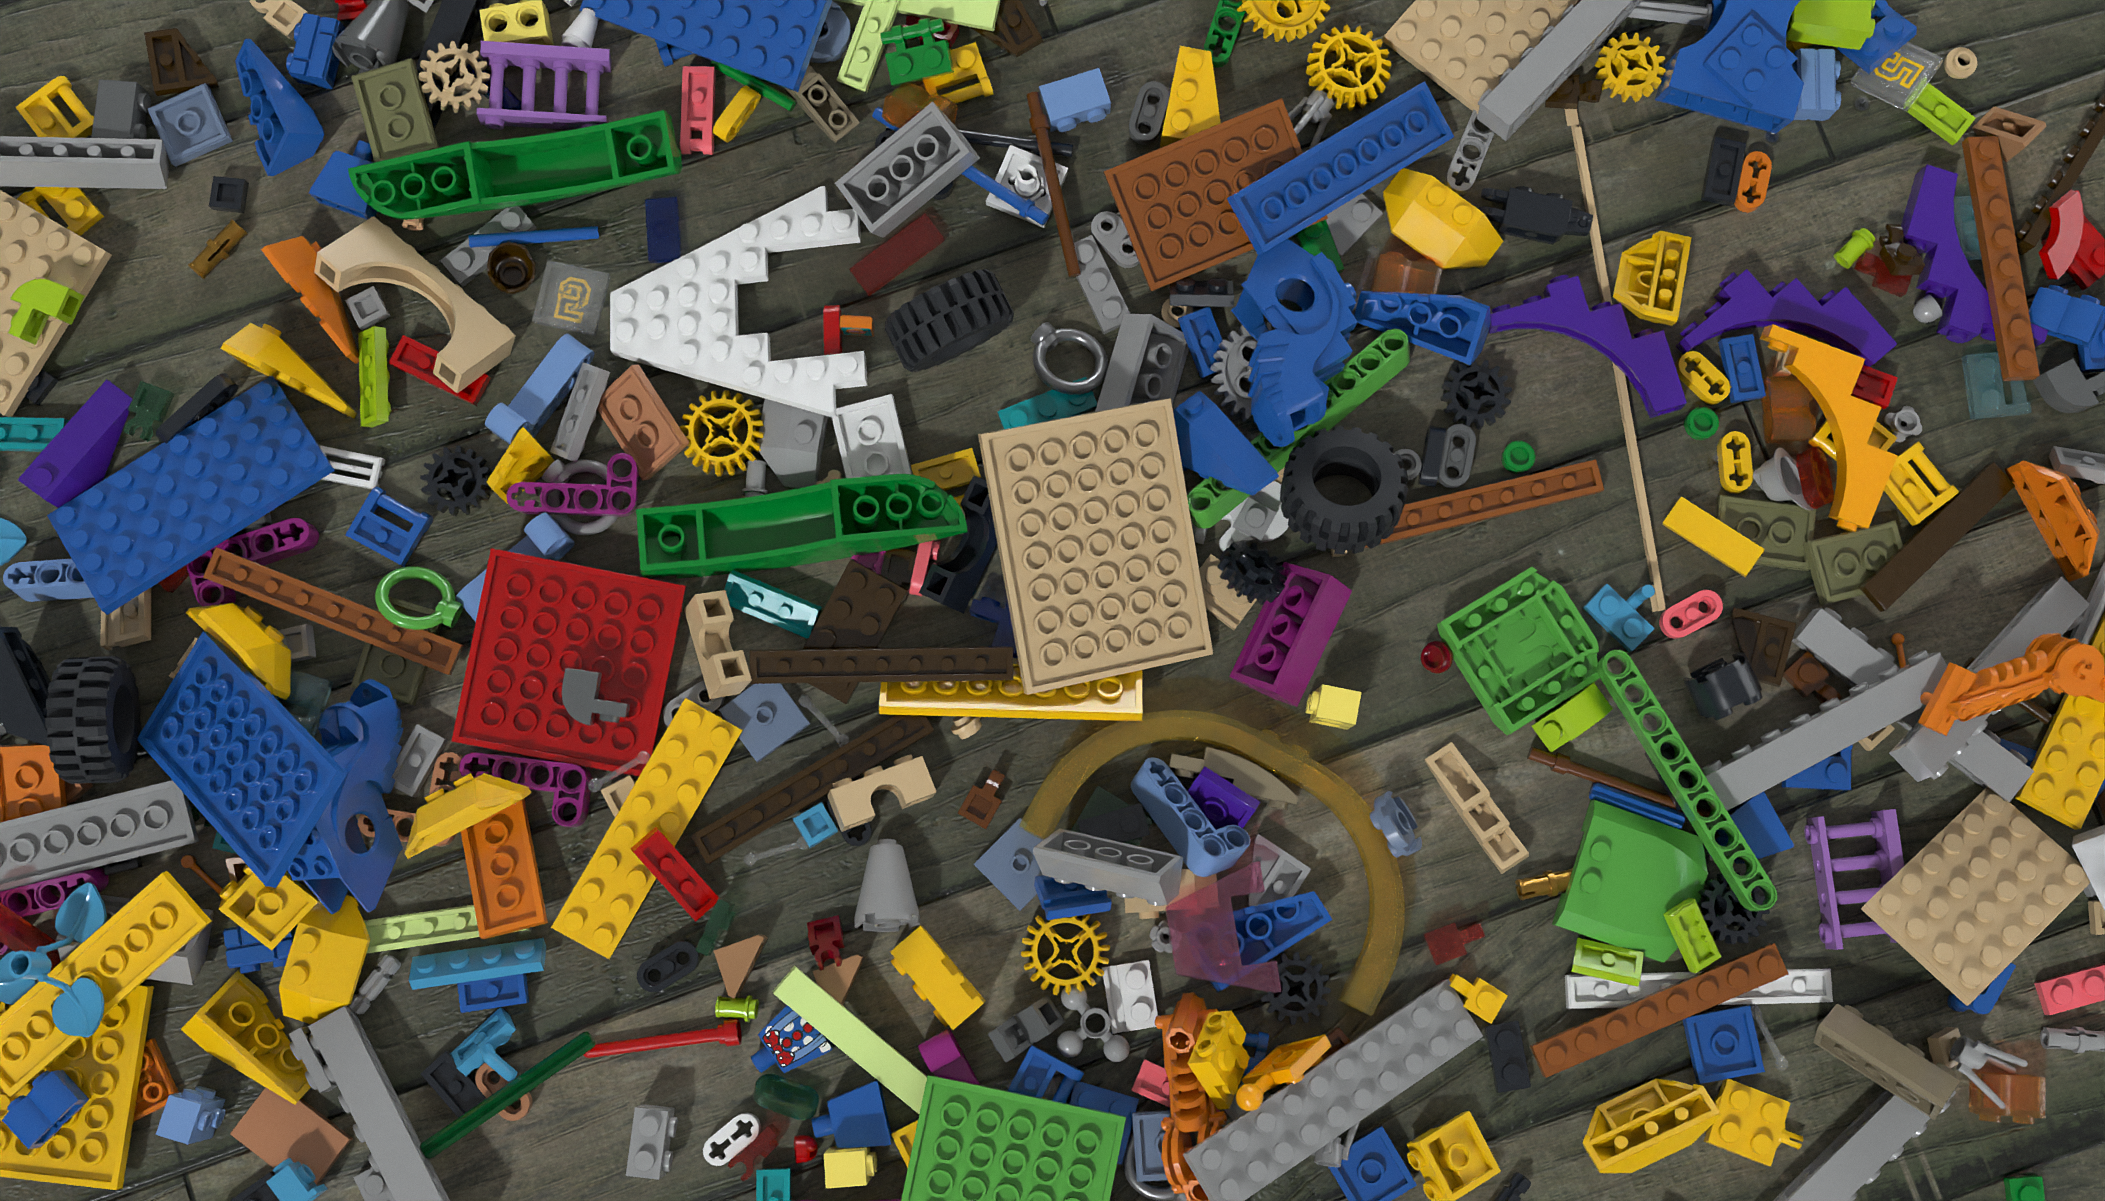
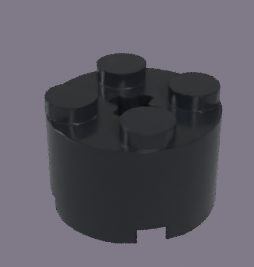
M1744 652L1732 654L1734 661L1728 663L1723 658L1708 663L1690 673L1692 678L1685 677L1683 679L1700 716H1705V718L1714 717L1715 720H1719L1733 713L1732 707L1741 703L1747 706L1763 698L1760 692L1762 687Z

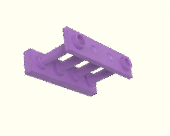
M481 41L480 54L482 60L486 61L488 66L491 67L489 108H477V116L481 125H485V127L490 129H503L504 126L574 130L608 123L606 116L598 115L600 75L603 72L611 73L612 60L610 49ZM508 66H519L523 69L521 110L502 109L504 69ZM540 68H549L555 71L553 112L534 111L536 71ZM572 70L587 73L585 115L566 113L568 73Z
M1896 809L1871 812L1872 818L1870 821L1862 823L1825 826L1824 816L1807 818L1808 825L1805 826L1804 833L1807 843L1811 844L1822 923L1819 925V936L1822 943H1825L1826 949H1843L1842 938L1887 934L1890 937V942L1897 943L1874 921L1840 925L1837 905L1868 902L1904 867ZM1872 835L1875 838L1877 851H1875L1874 855L1830 859L1827 839ZM1877 868L1880 871L1882 884L1878 888L1835 892L1832 872Z

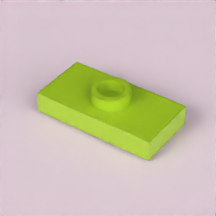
M1687 898L1663 914L1689 972L1697 973L1721 958V954L1695 899Z

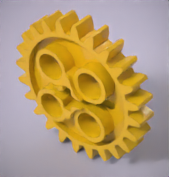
M1242 0L1243 4L1237 11L1247 12L1248 15L1245 17L1244 23L1251 20L1255 22L1253 32L1260 28L1264 29L1263 38L1266 39L1274 33L1275 42L1283 39L1284 35L1287 42H1291L1296 36L1302 39L1307 35V32L1312 33L1316 30V24L1319 25L1325 20L1323 14L1328 12L1331 7L1325 3L1329 0ZM1277 6L1285 11L1286 18L1278 14Z

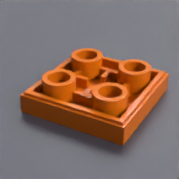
M155 1038L145 1042L133 1123L165 1107L168 1096L179 1093Z

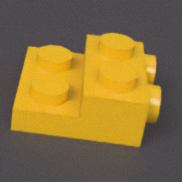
M246 865L243 869L246 875L238 883L234 880L230 881L219 894L223 899L220 901L218 910L272 951L318 903L319 899L299 881H293L288 870L278 886L274 888L265 886Z
M1232 1011L1210 1012L1187 1063L1218 1110L1230 1109L1250 1059L1247 1051L1242 1046L1246 1032Z
M1470 1111L1460 1113L1443 1125L1431 1128L1407 1143L1410 1150L1407 1153L1408 1161L1415 1170L1421 1171L1426 1181L1423 1184V1190L1431 1201H1456L1501 1172Z

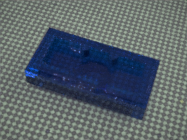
M677 197L645 199L648 261L650 263L672 262L680 258L681 240Z

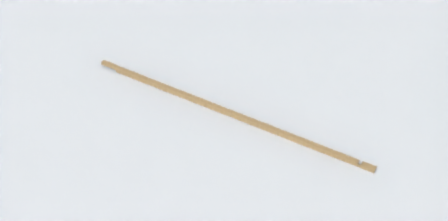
M1564 109L1567 126H1571L1585 209L1587 213L1593 215L1590 238L1602 303L1610 302L1613 305L1582 128L1579 124L1577 109ZM1612 362L1650 581L1654 583L1652 586L1655 589V594L1650 597L1652 612L1666 610L1626 378L1625 374Z

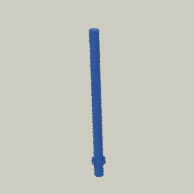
M877 107L872 115L874 119L895 132L906 124L881 107ZM972 165L961 173L1020 211L1019 215L1023 218L1029 217L1042 226L1047 222L1049 215L1036 207L1034 201L1023 199Z

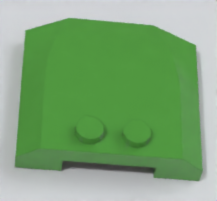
M1530 567L1437 624L1441 641L1446 643L1451 649L1453 660L1493 723L1506 735L1518 730L1600 678L1597 672V653L1599 652L1597 639L1563 586L1554 580L1550 582L1536 573L1538 570Z
M1590 800L1581 829L1584 835L1566 893H1561L1552 925L1609 945L1644 952V957L1664 963L1678 949V946L1663 914L1687 898H1693L1696 902H1700L1701 895L1698 892L1704 889L1708 875L1703 842L1697 835L1597 800Z

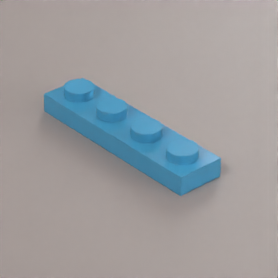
M544 938L415 956L412 957L409 983L412 990L544 971L546 944Z

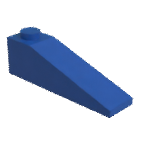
M1362 291L1354 314L1359 324L1383 333L1390 329H1400L1408 336V342L1471 365L1482 352L1491 324L1490 306L1460 295Z

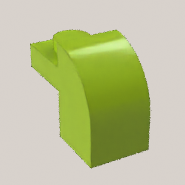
M34 279L17 288L10 298L20 303L21 306L12 317L8 333L36 345L48 317L50 316L72 325L85 296L51 280Z
M1593 682L1569 698L1560 707L1534 723L1532 728L1548 750L1553 752L1595 725L1613 708Z

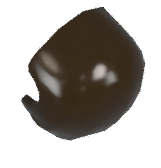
M506 242L497 245L489 253L487 274L498 290L506 294H517L526 291L535 281L536 264L525 246Z

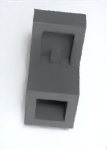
M2074 359L2032 380L2044 401L2055 410L2064 413L2084 411L2098 404L2099 402L2096 397L2105 393V371L2086 380Z
M565 668L562 700L567 712L575 720L585 725H593L595 713L600 714L599 720L619 723L620 717L626 718L629 716L630 704L598 699L602 673Z
M1047 994L997 1026L988 1035L993 1041L995 1049L1001 1054L1004 1061L1008 1062L1032 1044L1052 1033L1064 1024L1065 1021Z

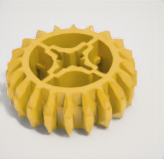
M1347 24L1343 27L1342 33L1336 27L1331 29L1330 36L1323 33L1320 37V43L1315 42L1312 45L1311 50L1313 53H1309L1307 57V62L1310 65L1306 68V74L1312 76L1309 78V86H1318L1316 90L1327 93L1329 99L1332 98V100L1337 101L1335 105L1337 110L1341 108L1342 103H1347V108L1351 111L1354 109L1355 102L1363 108L1367 104V99L1371 102L1376 101L1377 93L1384 92L1386 88L1384 83L1388 82L1391 76L1387 72L1391 68V61L1385 60L1389 54L1388 49H1380L1383 43L1382 39L1371 40L1373 36L1372 31L1367 32L1366 36L1362 35L1361 26H1358L1355 32H1350ZM1351 49H1355L1361 53H1355ZM1336 51L1337 62L1333 63L1331 68L1325 70L1324 59L1331 52ZM1343 65H1349V68L1352 66L1354 70L1348 71V68L1344 69ZM1372 66L1373 77L1366 84L1362 85L1360 82L1362 78L1361 73L1365 72L1367 67ZM1336 82L1343 83L1347 87L1340 86L1336 84Z
M724 390L721 399H719L716 391H712V400L707 401L701 395L699 400L702 405L699 408L693 403L689 405L694 414H683L682 416L683 420L689 423V425L680 426L683 434L688 435L685 437L690 443L687 445L689 447L684 451V454L687 458L694 457L692 464L695 467L703 464L704 473L709 474L715 466V474L717 476H722L724 468H727L729 475L733 476L735 475L734 466L738 465L742 471H746L747 467L744 461L746 459L752 462L757 460L752 452L760 453L759 451H761V445L756 443L757 438L761 439L764 435L763 432H759V427L763 426V420H757L762 414L759 409L751 410L754 403L750 399L742 403L743 396L740 393H737L731 400L729 390ZM721 410L734 411L733 414L729 413L722 419H716L711 416L712 413ZM745 418L748 424V434L745 443L742 444L736 437V434L741 427L740 422ZM704 423L709 428V435L705 440L706 444L701 449L698 433L701 424ZM713 425L718 429L727 430L733 442L727 437L719 436ZM725 447L735 451V453L724 457L711 455L713 452L717 453Z
M1091 914L1083 915L1082 920L1076 918L1077 916L1053 919L1044 922L1043 918L1038 915L1035 919L1041 927L1038 930L1030 925L1027 927V930L1035 936L1033 940L1029 938L1022 939L1023 944L1031 945V951H1022L1021 956H1031L1033 961L1026 963L1024 969L1036 968L1037 972L1030 979L1034 982L1042 976L1045 979L1040 986L1042 990H1045L1049 982L1055 984L1053 988L1054 995H1058L1060 986H1066L1065 992L1069 995L1071 985L1076 984L1077 989L1082 992L1084 991L1082 981L1087 980L1092 987L1096 985L1095 980L1090 976L1093 972L1099 976L1104 975V971L1097 968L1098 962L1103 964L1109 963L1108 958L1100 957V951H1109L1110 945H1099V940L1106 938L1107 933L1095 934L1094 930L1101 923L1097 920L1089 926L1086 922ZM1059 923H1072L1080 926L1083 930L1071 939H1064L1058 935L1052 926ZM1045 934L1052 942L1054 952L1041 965L1038 957V944L1041 936ZM1054 937L1060 942L1065 941L1066 944L1067 942L1073 943L1079 939V942L1074 945L1071 951L1074 955L1073 958L1078 963L1077 965L1071 959L1066 960L1065 958L1064 960L1059 958L1054 963L1051 962L1060 951L1057 942L1053 939ZM1090 937L1093 944V957L1090 965L1086 968L1079 960L1077 951L1079 946ZM1060 963H1067L1079 975L1074 978L1062 979L1052 976L1048 972Z

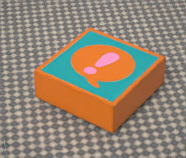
M840 316L842 335L874 337L875 325L871 316Z

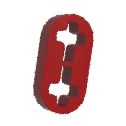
M824 305V355L842 353V332L840 329V316L842 314L840 305Z

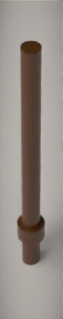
M1030 92L1026 95L1031 113L1029 123L1032 133L1036 134L1068 276L1076 277L1081 275L1048 135V130L1050 129L1048 116L1043 113L1039 92Z
M1531 747L1528 752L1527 759L1551 767V771L1562 775L1569 773L1677 810L1669 795L1571 761L1570 756L1559 752L1552 754L1535 747ZM1696 805L1700 816H1709V809Z

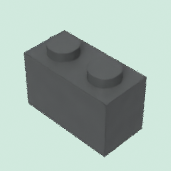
M99 79L91 138L146 139V113H148V108L151 107L149 93L137 82Z

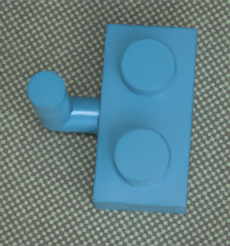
M1605 584L1583 607L1629 653L1655 629L1636 611L1643 601L1655 594V589L1652 585H1645L1639 588L1625 601L1613 588Z
M500 1007L451 1052L456 1068L465 1076L485 1062L508 1082L516 1078L518 1072L495 1053V1049L498 1046L504 1045L511 1038L512 1033L516 1031L508 1012Z

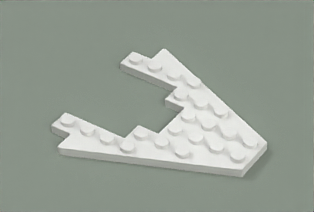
M820 186L611 292V352L617 357L825 416L837 417L836 389L867 386V366L864 351L771 361L770 337L768 333L739 336L737 285L768 281V253L860 243V217L854 209L828 212V192L825 186Z

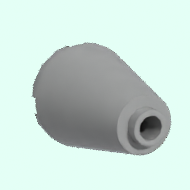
M894 839L877 840V845L870 847L854 917L855 928L863 924L864 931L898 932L900 931V925L909 924V930L920 926V914L903 846L896 844Z

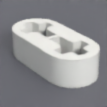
M748 1112L741 1113L711 1136L703 1148V1155L706 1161L715 1166L724 1165L752 1143L761 1131V1123L758 1117ZM739 1120H742L744 1123L752 1122L753 1126L750 1129L752 1136L749 1137L747 1134H743L736 1140L733 1134L740 1129ZM729 1139L732 1144L724 1150L726 1157L723 1158L720 1155L714 1157L711 1153L714 1150L712 1143L715 1141L719 1145Z

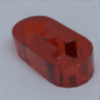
M1817 447L1800 452L1797 455L1796 462L1805 501L1814 509L1830 504L1834 500V491L1826 456Z

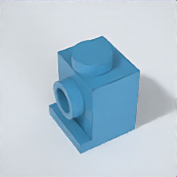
M287 1158L273 1169L275 1175L266 1182L279 1201H313L328 1189L325 1184L319 1186L315 1184V1175L307 1165L301 1164L299 1161L294 1163L291 1158Z

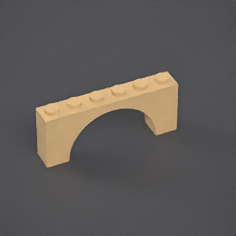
M371 217L317 252L314 273L337 292L361 283H392L418 292L441 311L449 325L451 340L437 354L433 374L456 393H459L511 354L516 335L505 324H501L488 313L484 306L476 303L459 285L450 281L435 265L425 260L417 253L414 247L406 244L389 226L381 223L376 217Z

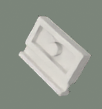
M1149 960L1101 967L1104 971L1103 980L1112 1034L1156 1027L1155 1019L1158 1016Z

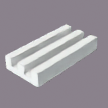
M320 446L325 456L330 455L374 464L373 469L329 461L336 470L371 476L370 481L332 473L321 480L367 489L379 487L378 480L382 476L381 468L385 464V459Z

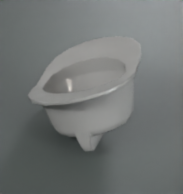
M1777 448L1774 457L1765 461L1760 468L1753 472V479L1771 500H1793L1805 510H1814L1818 506L1819 496L1814 480L1806 469L1790 457L1783 448Z

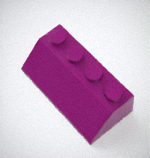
M1284 562L1282 565L1284 571L1281 574L1287 577L1284 583L1285 588L1272 603L1267 600L1264 603L1229 677L1275 700L1297 707L1352 590L1332 575Z

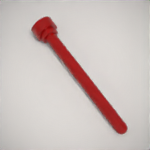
M736 1018L724 1020L723 1024H718V1028L598 1043L583 1055L586 1058L716 1041H719L720 1044H726L727 1047L737 1046L742 1043L741 1024L739 1019Z

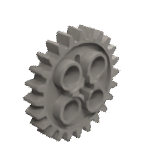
M1267 322L1266 326L1271 331V324ZM1242 325L1238 329L1239 335L1232 331L1228 335L1229 341L1223 340L1219 344L1223 351L1217 350L1214 353L1213 357L1219 362L1214 363L1210 370L1218 373V375L1211 379V383L1220 384V388L1214 394H1224L1226 397L1221 406L1223 407L1231 403L1233 408L1230 415L1233 416L1240 411L1242 412V422H1245L1250 416H1253L1251 415L1252 398L1248 396V393L1241 390L1239 381H1245L1251 385L1248 379L1252 367L1248 366L1249 361L1244 359L1242 350L1252 353L1257 341Z

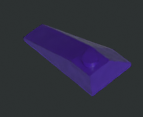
M106 379L18 478V481L57 508L103 481L134 399Z

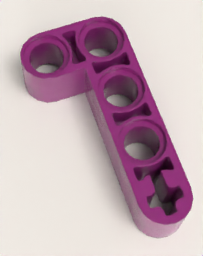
M619 453L612 456L608 461L607 485L518 482L508 489L506 495L507 502L510 507L524 514L547 512L554 515L629 516L636 510L638 504V465L630 455ZM620 461H628L632 465V471L626 477L615 475V465ZM524 489L530 496H539L538 489H542L540 494L542 507H538L539 502L536 500H526L524 506H521V503L515 500V497L521 495ZM556 490L562 491L565 496L564 503L556 508L550 507L548 504L549 494ZM590 491L595 492L598 496L597 504L590 509L583 508L580 502L582 495ZM619 493H627L631 497V503L626 509H616L613 505L614 497Z
M290 518L227 539L187 564V570L198 603L201 606H211L228 603L235 604L236 601L235 590L203 578L202 565L207 559H211L216 547L233 554L237 549L242 548L243 558L265 566L313 549L319 540L317 528L300 518ZM269 538H273V548L270 551L265 552V542ZM219 588L221 591L220 599L212 603L211 595L214 590Z
M477 752L469 753L461 759L459 771L462 777L471 773L473 778L485 773L505 779L504 769L507 765L513 763L517 768V773L510 780L511 782L527 786L530 790L554 793L552 817L556 823L573 828L582 825L586 821L593 781L590 771L584 767L568 763ZM479 764L492 767V773L472 771V767ZM546 767L549 771V779L546 783L540 785L536 781V773L540 768ZM578 771L582 776V781L577 788L572 789L568 784V777L572 772ZM573 803L576 806L577 814L573 820L567 821L563 816V810L568 804Z
M99 866L0 891V934L5 940V944L0 943V955L11 949L20 940L21 930L17 918L60 908L64 901L76 890V885L82 880L85 883L91 882L94 884L98 892L101 893L109 882L108 875H105L104 869ZM50 885H54L60 890L61 897L52 894ZM18 893L26 896L28 905L19 901Z
M950 1028L918 1045L926 1065L931 1072H934L935 1076L980 1085Z

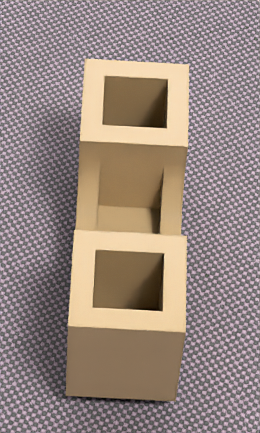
M726 591L695 594L685 607L684 612L709 699L740 694L752 679L743 650L733 651L730 644L729 628L734 618Z
M907 755L895 760V766L883 770L882 766H877L863 773L864 777L852 781L851 777L833 783L834 789H831L827 796L841 832L873 820L875 813L871 805V795L878 790L893 792L897 796L902 809L933 798L936 794V789L923 756L913 759L912 755Z

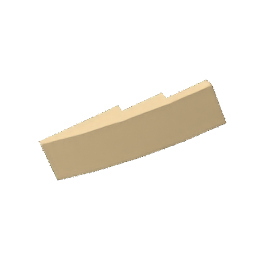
M1452 742L1425 759L1427 766L1501 874L1529 857V852L1509 827V821L1491 799L1488 789Z

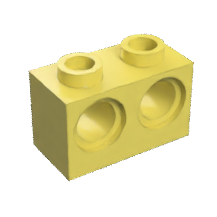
M520 0L519 3L509 5L496 3L486 9L479 10L484 41L554 45L549 13L542 0ZM530 19H538L535 25L525 26ZM507 24L503 31L495 32L498 25Z
M1322 684L1308 696L1305 713L1311 714L1309 722L1348 730L1356 725L1362 692Z
M830 1147L824 1153L826 1188L867 1185L872 1176L875 1175V1172H877L876 1152H870V1147Z

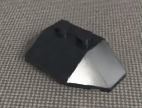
M0 627V724L9 734L47 746L46 737L48 735L47 728L45 727V718H47L46 699L49 696L48 687L51 681L31 646L21 638L22 633L17 627Z

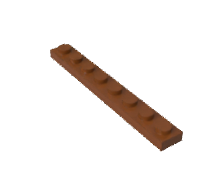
M1998 136L1967 137L1962 141L2002 380H2034L2040 374Z
M1596 459L1405 504L1398 525L1394 527L1393 533L1387 539H1381L1380 545L1601 493L1604 491V486Z
M215 548L203 576L205 579L447 675H452L464 646L424 629L412 630L397 626L388 621L379 611L221 548Z
M1770 943L1532 1044L1530 1048L1543 1077L1547 1078L1784 977L1789 973L1775 943Z

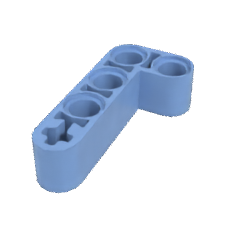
M563 335L508 406L504 403H499L491 410L485 420V426L509 445L522 427L535 437L575 385L582 363L590 364L592 362L594 352L571 335Z
M544 512L526 525L524 532L527 536L512 547L509 552L558 561L572 549L575 543L550 514ZM486 570L456 595L457 601L463 604V608L475 622Z
M72 559L18 562L9 566L3 575L5 586L25 601L94 598Z
M1152 757L1146 759L1132 779L1131 789L1179 856L1183 857L1187 867L1197 876L1208 877L1233 867L1249 847L1250 837L1240 826L1228 825L1216 830L1169 766L1159 758Z

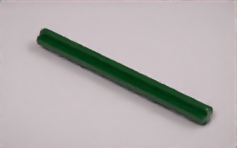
M588 1031L581 1033L422 1142L420 1149L427 1159L434 1158L591 1050L596 1045L592 1035Z

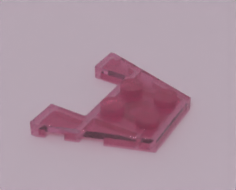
M1260 861L1254 862L1165 907L1175 975L1271 993L1282 991L1277 961L1245 966L1241 964L1231 897L1263 893L1265 891Z

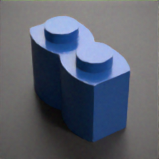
M2049 285L2048 288L2039 287L2029 309L2030 322L2047 329V335L2089 348L2105 313L2104 306L2100 305L2101 301L2088 295H2081L2080 298L2067 295L2068 290L2056 285Z
M63 1070L43 1072L32 1082L34 1087L27 1096H19L7 1107L9 1112L2 1121L28 1149L40 1148L89 1100Z

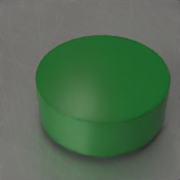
M1697 407L1686 416L1684 427L1691 438L1705 440L1716 433L1719 427V419L1712 409Z
M1514 441L1503 450L1501 461L1507 471L1513 474H1522L1533 466L1535 452L1527 442Z

